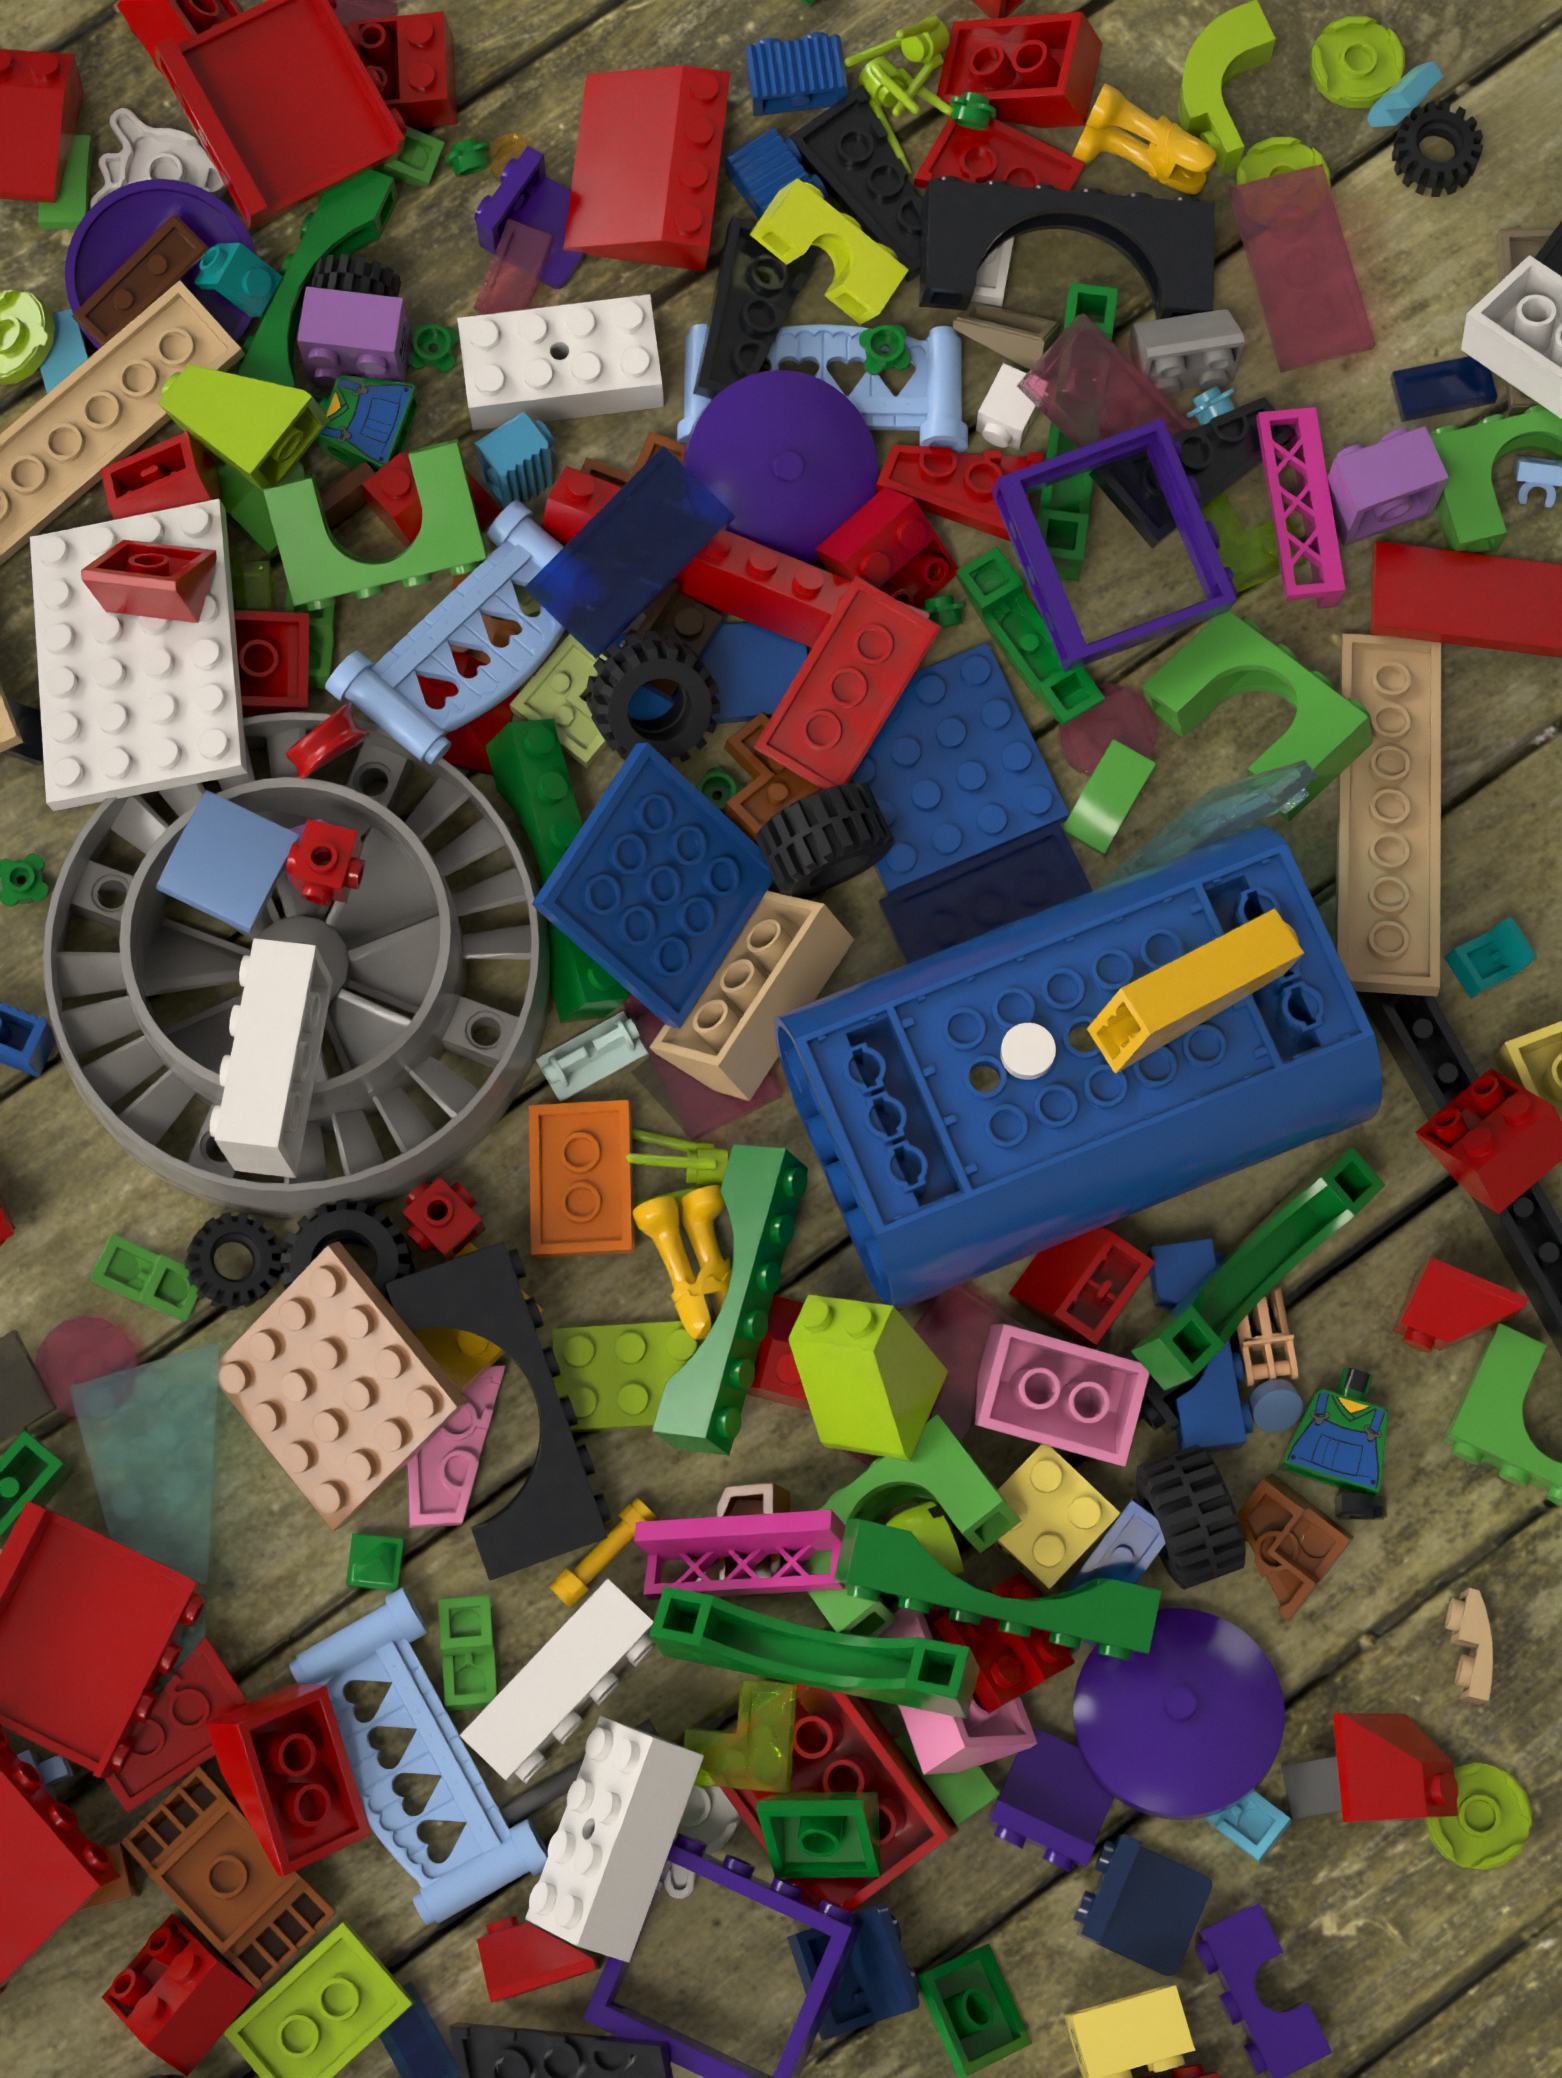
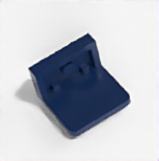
M1125 1834L1118 1835L1115 1843L1106 1840L1094 1867L1095 1871L1101 1873L1099 1881L1093 1893L1087 1890L1084 1891L1073 1917V1920L1080 1923L1076 1935L1162 1975L1172 1976L1176 1974L1211 1893L1212 1881L1204 1874L1142 1847V1842Z
M883 1903L853 1913L849 1920L862 1925V1928L818 2031L821 2041L919 2008V1984L914 1971L907 1965L900 1944L901 1930L899 1924ZM815 1928L787 1937L806 1996L831 1938L830 1935Z

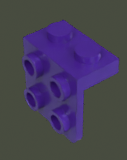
M527 145L519 159L512 158L505 166L500 178L501 185L492 197L490 195L485 196L476 210L474 220L476 221L479 245L554 289H561L566 285L585 257V252L563 250L571 190L546 177L544 154Z
M1032 1729L1038 1744L1017 1753L1001 1788L1000 1795L997 1797L987 1819V1823L997 1827L994 1833L995 1837L1020 1849H1023L1027 1841L1045 1850L1042 1857L1043 1860L1063 1870L1071 1872L1074 1865L1081 1868L1087 1867L1096 1848L1094 1842L1114 1797L1093 1776L1078 1747L1040 1729Z

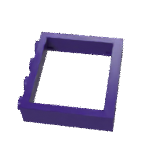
M1163 418L997 478L991 490L1064 673L1224 614L1237 601L1235 594L1238 593L1232 581L1235 575L1229 566L1224 567L1217 552V549L1220 547L1217 531L1211 521L1205 522L1198 505L1201 503L1199 487L1193 476H1186L1180 462V458L1183 456L1180 441H1175L1172 432L1167 430ZM1146 450L1207 600L1086 645L1025 494Z
M678 1833L670 1848L632 1956L672 1863L831 1936L773 2077L615 2002L614 1999L630 1962L613 1957L608 1958L583 2020L618 2037L667 2042L670 2062L704 2078H799L862 1925L849 1920L852 1912L840 1907L839 1904L822 1899L820 1906L801 1898L804 1889L800 1886L775 1876L772 1883L766 1882L753 1876L756 1868L754 1865L726 1854L724 1861H721L705 1853L706 1843Z

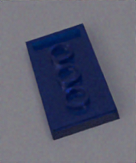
M663 446L524 589L582 647L597 659L735 519V515Z
M1056 822L880 899L878 905L906 964H909L1090 892L1092 888L1060 822Z

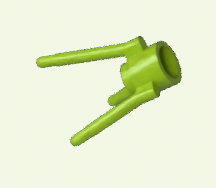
M936 15L927 17L914 25L898 30L895 38L846 58L844 65L851 67L901 47L904 56L908 60L924 63L921 71L905 91L913 99L932 72L943 65L944 61L941 53L948 48L950 42L949 33L946 26ZM898 101L893 108V115L896 117L900 116L906 107Z
M878 57L870 61L862 69L858 81L860 86L862 85L867 92L869 105L876 119L880 118L888 134L887 140L897 159H901L908 172V177H910L912 170L882 106L893 107L900 101L912 114H918L920 111L919 106L905 92L914 79L904 68L897 69L888 58ZM921 87L917 93L919 97L947 116L951 115L953 109L950 105L926 87Z
M635 1128L632 1129L633 1140L688 1153L686 1157L629 1153L626 1156L628 1163L686 1168V1183H696L693 1188L638 1200L635 1204L636 1207L644 1202L663 1196H675L678 1203L682 1197L696 1189L711 1185L722 1186L728 1164V1149L714 1148V1143H696Z

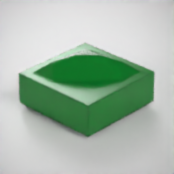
M352 1533L346 1586L392 1592L400 1589L405 1539Z

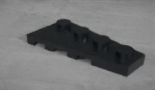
M861 85L793 133L789 138L797 146L804 166L812 174H816L820 178L827 192L849 216L853 217L860 224L861 230L876 243L883 244L895 252L898 261L909 269L904 278L907 282H910L920 274L922 199L915 194L908 180V172L901 159H897L887 140L888 134L880 118L876 119L869 105V97Z
M736 216L732 217L727 227L693 394L712 399L734 382L759 372L771 345L822 248L811 245L804 255L786 265L749 235L757 223Z
M1265 397L1212 418L1209 423L1190 430L1188 428L1173 435L1175 441L1179 440L1182 447L1183 456L1180 458V462L1186 476H1193L1199 487L1201 503L1198 505L1200 510H1203L1263 463L1256 417L1258 412L1276 411ZM1288 424L1270 426L1272 439L1282 447L1296 434ZM1146 450L1093 469L1089 474L1152 549L1178 529Z
M456 2022L449 2026L459 2078H674L667 2042L462 2022Z

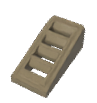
M972 301L967 311L963 310L954 319L953 329L1008 359L1042 374L1056 358L1061 324L1056 321Z

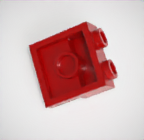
M1022 1573L986 1591L1011 1599L1043 1598L1040 1590L1033 1584L1027 1583ZM949 1612L933 1622L946 1643L970 1647L980 1667L974 1691L988 1714L1047 1682L1075 1664L1070 1654L1071 1647L1048 1642L1050 1632L1032 1628L1030 1637H1024L999 1631L1000 1620L981 1616L980 1626L948 1619Z

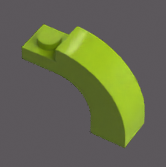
M1253 0L1228 10L1212 21L1200 33L1188 53L1178 95L1180 127L1195 137L1200 136V140L1216 150L1217 156L1215 161L1221 174L1238 169L1244 150V144L1223 101L1222 89L1238 74L1269 63L1276 41L1258 0Z

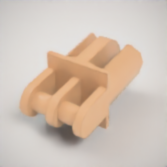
M1276 1285L1270 1290L1275 1334L1272 1333L1265 1296L1251 1310L1255 1337L1251 1336L1248 1315L1237 1327L1240 1344L1237 1352L1241 1356L1246 1386H1253L1254 1380L1267 1378V1381L1286 1375H1289L1291 1380L1298 1379V1366L1293 1344L1294 1334L1290 1335L1281 1285ZM1284 1347L1286 1360L1274 1362L1272 1349ZM1262 1350L1264 1363L1252 1365L1249 1352Z

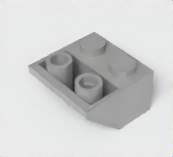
M1222 309L1132 324L1128 344L1139 396L1153 394L1155 398H1167L1178 394L1183 389L1200 387L1202 390L1208 391L1215 386H1218L1220 389L1229 382H1233L1245 341L1243 332L1229 310Z

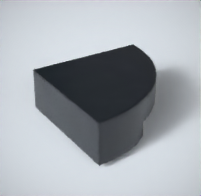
M1341 1493L1335 1498V1517H1338V1520H1384V1518H1387V1499L1383 1496L1372 1494Z

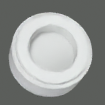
M1022 1023L1014 1026L1006 1033L1001 1045L1000 1055L1004 1067L1010 1074L1020 1079L1031 1080L1043 1076L1050 1069L1054 1061L1056 1047L1052 1035L1044 1027L1035 1023Z

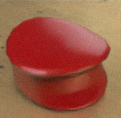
M349 701L295 743L286 752V756L297 767V778H309L319 769L368 738L370 732L357 726L352 713V702Z

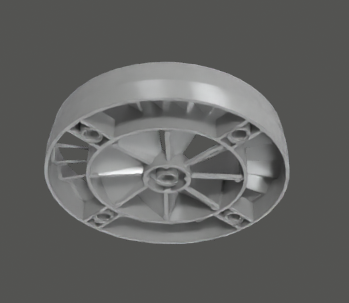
M288 712L244 718L247 774L218 779L222 791L216 794L288 830L306 824L307 819L317 820L321 818L323 823L356 830L360 837L364 833L367 834L360 859L365 860V870L361 885L358 890H350L347 904L338 901L334 902L325 923L323 920L330 905H319L301 897L302 892L296 891L295 886L290 885L285 868L277 879L276 884L286 918L280 919L273 900L270 898L250 934L226 923L251 940L256 938L316 945L333 979L325 1027L345 1074L329 1079L322 1049H320L296 1178L284 1177V1183L243 1180L246 1172L235 1171L228 1160L216 1162L211 1157L217 1143L214 1140L215 1137L210 1135V1119L214 1106H221L225 1087L220 1085V1067L224 1055H231L234 1036L230 1035V1016L233 1006L241 1005L242 995L163 1029L147 998L148 996L239 982L242 958L244 955L251 954V950L165 918L164 908L171 896L156 889L161 874L181 834L205 793L202 783L119 799L117 797L106 798L77 836L62 865L52 893L45 925L43 950L44 983L53 1034L64 1066L78 1093L99 1123L126 1153L149 1172L176 1189L207 1203L233 1211L275 1218H302L304 1215L307 1218H313L317 1215L315 1208L324 1204L327 1209L336 1208V1201H347L350 1206L355 1207L358 1202L369 1204L371 1208L401 1197L425 1181L430 1182L460 1161L484 1139L502 1118L522 1088L536 1059L546 1028L551 1000V955L548 923L546 917L531 905L540 889L531 865L517 838L495 807L465 775L445 759L441 758L433 766L427 761L421 762L381 727L355 718L357 726L368 730L370 736L355 746L361 748L346 786L323 780L297 778V767L287 758L286 752L301 738L331 716L324 713ZM267 747L271 779L255 781L249 751ZM417 767L437 778V781L407 820L403 822L395 813L413 769ZM382 780L388 783L387 789L378 796H368L363 793L364 788L371 781ZM158 793L161 794L179 816L170 826L148 804ZM466 800L470 802L482 814L483 818L434 856H431L421 841ZM116 834L146 854L134 876L96 863ZM506 846L514 863V868L451 894L444 877ZM116 891L127 893L125 902L118 908L109 909L104 907L105 900L111 893ZM527 901L530 924L463 935L459 920L460 916ZM72 913L119 930L120 953L63 952ZM467 959L531 960L525 1001L519 1017L465 998L468 975ZM121 989L127 990L128 996L63 1011L62 999ZM349 990H355L357 992H360L362 994H365L387 1004L393 1005L395 1007L415 1014V1016L413 1017V1019H410L404 1015H401L388 1008H385L372 1001H369L356 994H353L349 992ZM483 1027H495L501 1032L499 1039L492 1045L482 1046L474 1041L477 1031ZM142 1029L143 1036L81 1068L78 1056ZM448 1051L492 1067L494 1070L479 1090L439 1062L444 1052ZM165 1065L168 1071L120 1115L116 1116L109 1108ZM418 1085L452 1118L439 1131L435 1130L408 1097V1094ZM195 1097L203 1105L210 1108L189 1160L185 1163L155 1146L190 1100ZM378 1114H381L402 1153L385 1162L367 1121ZM334 1130L345 1176L328 1180L322 1132Z

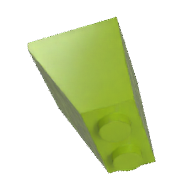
M188 364L182 373L176 372L167 380L161 391L163 397L158 402L162 409L183 431H188L196 441L262 492L266 485L283 481L330 421L315 399L305 390Z
M808 1294L788 1340L820 1442L827 1448L910 1461L948 1374V1370L894 1306Z

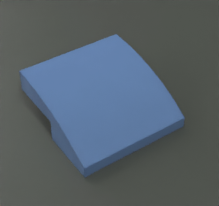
M206 790L181 834L161 874L156 889L250 934L273 894L274 885L287 864L292 844L294 842L298 843L299 834Z

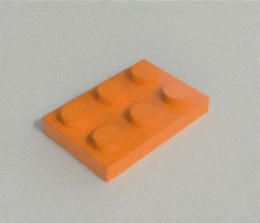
M629 1100L528 1105L531 1256L535 1259L635 1253V1231L632 1214L634 1210L633 1163H628L626 1160V1156L629 1153H633L631 1102Z

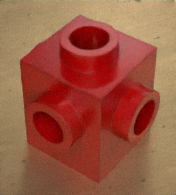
M307 819L301 843L294 842L292 844L286 864V872L291 873V879L296 891L302 892L301 897L303 899L324 906L331 905L332 900L347 904L350 890L359 889L365 870V860L360 859L363 844L358 831Z
M440 1177L431 1185L425 1181L416 1187L405 1200L408 1207L402 1213L410 1225L404 1232L424 1253L432 1247L445 1261L455 1257L469 1242L472 1243L486 1230L482 1219L472 1210L477 1202L458 1182L449 1187ZM447 1214L443 1219L435 1220L437 1216Z

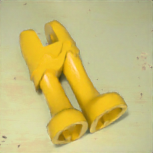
M1105 83L1072 157L1084 162L1088 166L1101 153L1114 154L1147 172L1152 180L1159 181L1160 184L1182 193L1196 195L1203 189L1206 183L1207 175L1205 172L1210 171L1213 167L1217 152L1209 144L1183 130L1177 123H1172L1165 115H1162L1157 121L1128 101L1119 90ZM1123 129H1125V130H1127V131H1130V132H1132V133H1134V134H1136V135H1138V136H1140V137H1142V138H1144V139L1150 141V142H1151L1150 145H1148V144H1146L1145 142L1139 140L1138 138L1134 137L1133 135H1131L1130 133L1124 131Z
M711 1185L696 1189L682 1197L678 1203L675 1196L658 1197L642 1203L632 1211L638 1229L653 1240L666 1266L674 1289L670 1297L675 1303L674 1306L686 1332L693 1339L706 1338L711 1330V1318L704 1296L710 1295L716 1318H718L729 1289L732 1273L731 1257L729 1256L724 1261L714 1228V1220L726 1206L720 1192L721 1185ZM679 1219L688 1235L701 1269L696 1277L683 1246L679 1231Z

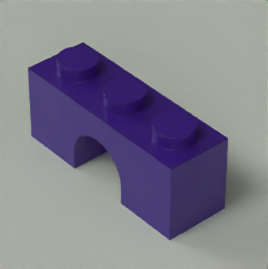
M1260 1903L1252 1904L1197 1931L1201 1943L1194 1946L1197 1956L1206 1973L1211 1975L1216 1972L1225 1992L1218 1995V1998L1230 2023L1235 2025L1240 2022L1250 2041L1242 2045L1256 2075L1265 2072L1267 2078H1283L1332 2053L1309 2003L1301 2002L1284 2011L1276 2012L1264 2006L1257 1997L1255 1977L1258 1969L1269 1959L1284 1953Z

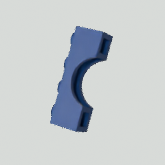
M1212 1238L1150 1248L1147 1256L1155 1261L1149 1273L1154 1306L1172 1311L1224 1259L1222 1252H1214ZM1230 1341L1204 1367L1198 1383L1190 1391L1177 1398L1171 1406L1173 1414L1180 1422V1425L1175 1429L1179 1451L1196 1444L1200 1445L1207 1453L1238 1449L1246 1443V1434L1253 1432L1248 1402L1240 1403L1237 1383L1244 1382L1241 1356L1239 1352L1231 1353Z

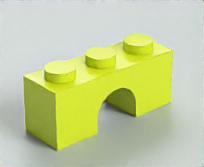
M798 178L778 191L749 234L786 265L804 255L811 245L825 250L833 261L835 273L834 279L824 296L860 325L881 313L909 270L898 261V257L893 250L873 241L861 231L860 224L853 217L838 212L824 200V195L818 188L812 184L802 182Z

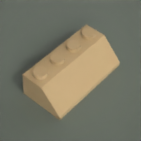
M766 891L681 1028H672L665 1024L650 1048L655 1054L712 1090L750 1101L779 1057L774 1034V1018L816 1000L853 943V937L825 904Z

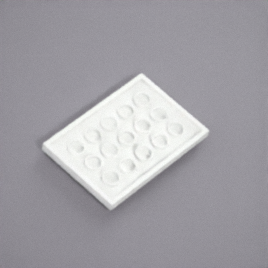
M220 499L30 537L47 805L53 811L103 802L106 798L117 797L119 799L247 774L226 510ZM123 539L216 550V563L199 623L105 612L82 581L81 570Z

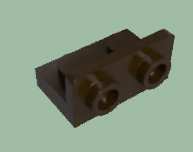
M670 579L663 591L656 589L650 596L643 612L646 618L638 630L631 628L625 636L635 633L639 640H644L645 631H656L659 637L663 639L667 633L675 636L681 644L687 643L701 659L722 627L723 616L682 594L680 583ZM624 636V638H623V640H622V642H621L619 648H621V647H623V646H625V645L627 644V643H626V640H625V636ZM654 679L641 685L671 703L675 700L678 692L677 682L670 679Z

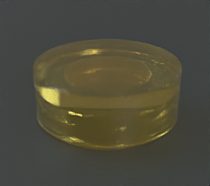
M507 134L493 141L488 150L491 161L489 169L497 181L500 182L502 172L512 158L519 159L527 145L533 148L526 138L516 134Z

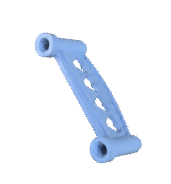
M707 324L691 326L689 334L685 337L684 418L677 425V442L685 445L695 420L711 400L693 394ZM831 324L784 326L778 332L764 361L770 364V371L779 370L780 364L784 361H794L798 365L805 361H813L819 366V371L814 377L827 382L844 395L827 371V366L834 361H841L845 365H849L854 361L864 363L867 358L865 349L859 345V336L864 330L871 328ZM938 326L932 328L926 340H917L906 336L904 340L905 350L910 353L911 363L915 366L916 371L897 397L893 396L879 375H871L868 372L864 374L851 394L846 396L862 415L869 430L920 431V446L951 448L955 453H963L968 449V426L962 422V340L958 337V331L954 330L953 327ZM883 346L880 349L882 353L890 351L887 346Z
M519 500L511 502L490 526L486 537L498 548L375 665L360 651L356 650L339 664L325 686V689L340 702L351 701L352 704L419 761H427L431 766L435 765L451 746V742L445 738L447 733L480 717L516 691L550 654L566 629L577 607H585L588 611H593L603 601L609 591L603 584L604 580L532 520L534 513ZM513 584L547 591L553 597V602L548 605H541L539 616L528 617L521 611ZM481 614L516 621L521 626L522 632L518 635H510L508 646L503 648L496 647L489 640ZM449 644L483 651L490 657V663L478 666L477 676L474 678H464L457 671ZM417 675L452 682L457 686L459 693L452 697H446L445 707L442 709H431L425 703Z
M402 1587L386 1596V1604L297 1654V1659L289 1663V1667L298 1684L326 1685L367 1823L399 1864L418 1881L421 1887L419 1888L420 1893L413 1896L412 1900L424 1923L429 1925L434 1921L438 1924L529 1871L533 1876L538 1875L544 1869L548 1858V1850L529 1819L512 1828H509L411 1645V1642L429 1633L414 1600L405 1587ZM353 1680L392 1682L374 1718L367 1723L358 1721L354 1714L356 1704L348 1702L344 1696L346 1685ZM379 1726L417 1729L399 1764L393 1769L383 1768L379 1762L380 1751L372 1748L369 1743L370 1732ZM402 1773L442 1775L424 1811L418 1816L407 1814L403 1806L405 1797L399 1796L394 1791L393 1782L395 1778ZM426 1820L467 1822L449 1858L443 1863L432 1861L428 1854L430 1844L424 1843L418 1836L420 1824Z

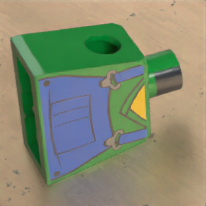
M348 375L338 376L330 398L309 393L330 420L317 437L321 452L352 469L362 462H367L374 472H377L395 456L404 451L420 406L416 385Z
M1343 1368L1336 1393L1317 1388L1304 1409L1281 1456L1277 1469L1351 1493L1372 1495L1379 1493L1388 1410L1366 1402L1373 1376L1357 1369Z

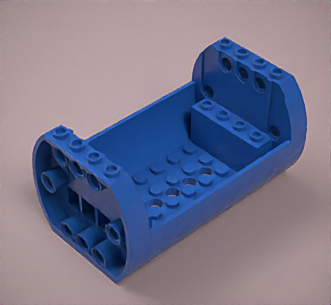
M1265 825L1253 826L774 1018L776 1044L793 1102L864 1271L880 1302L884 1305H892L898 1311L940 1295L942 1291L1317 1139H1324L1371 1120L1378 1112L1382 1099L1381 1065L1373 1029L1288 844L1278 833ZM1274 908L1282 920L1293 928L1298 937L1299 945L1304 954L1284 975L1116 1074L1098 1046L1093 1051L1084 1053L1075 1050L1069 1043V1033L1076 1027H1089L1122 987ZM1018 1024H1038L1049 1031L1054 1039L1056 1047L1054 1061L1050 1069L1039 1078L1031 1080L1017 1078L1010 1074L1002 1063L1000 1051L1006 1033ZM980 1066L991 1067L999 1075V1086L991 1092L976 1090L969 1081V1075L972 1070Z

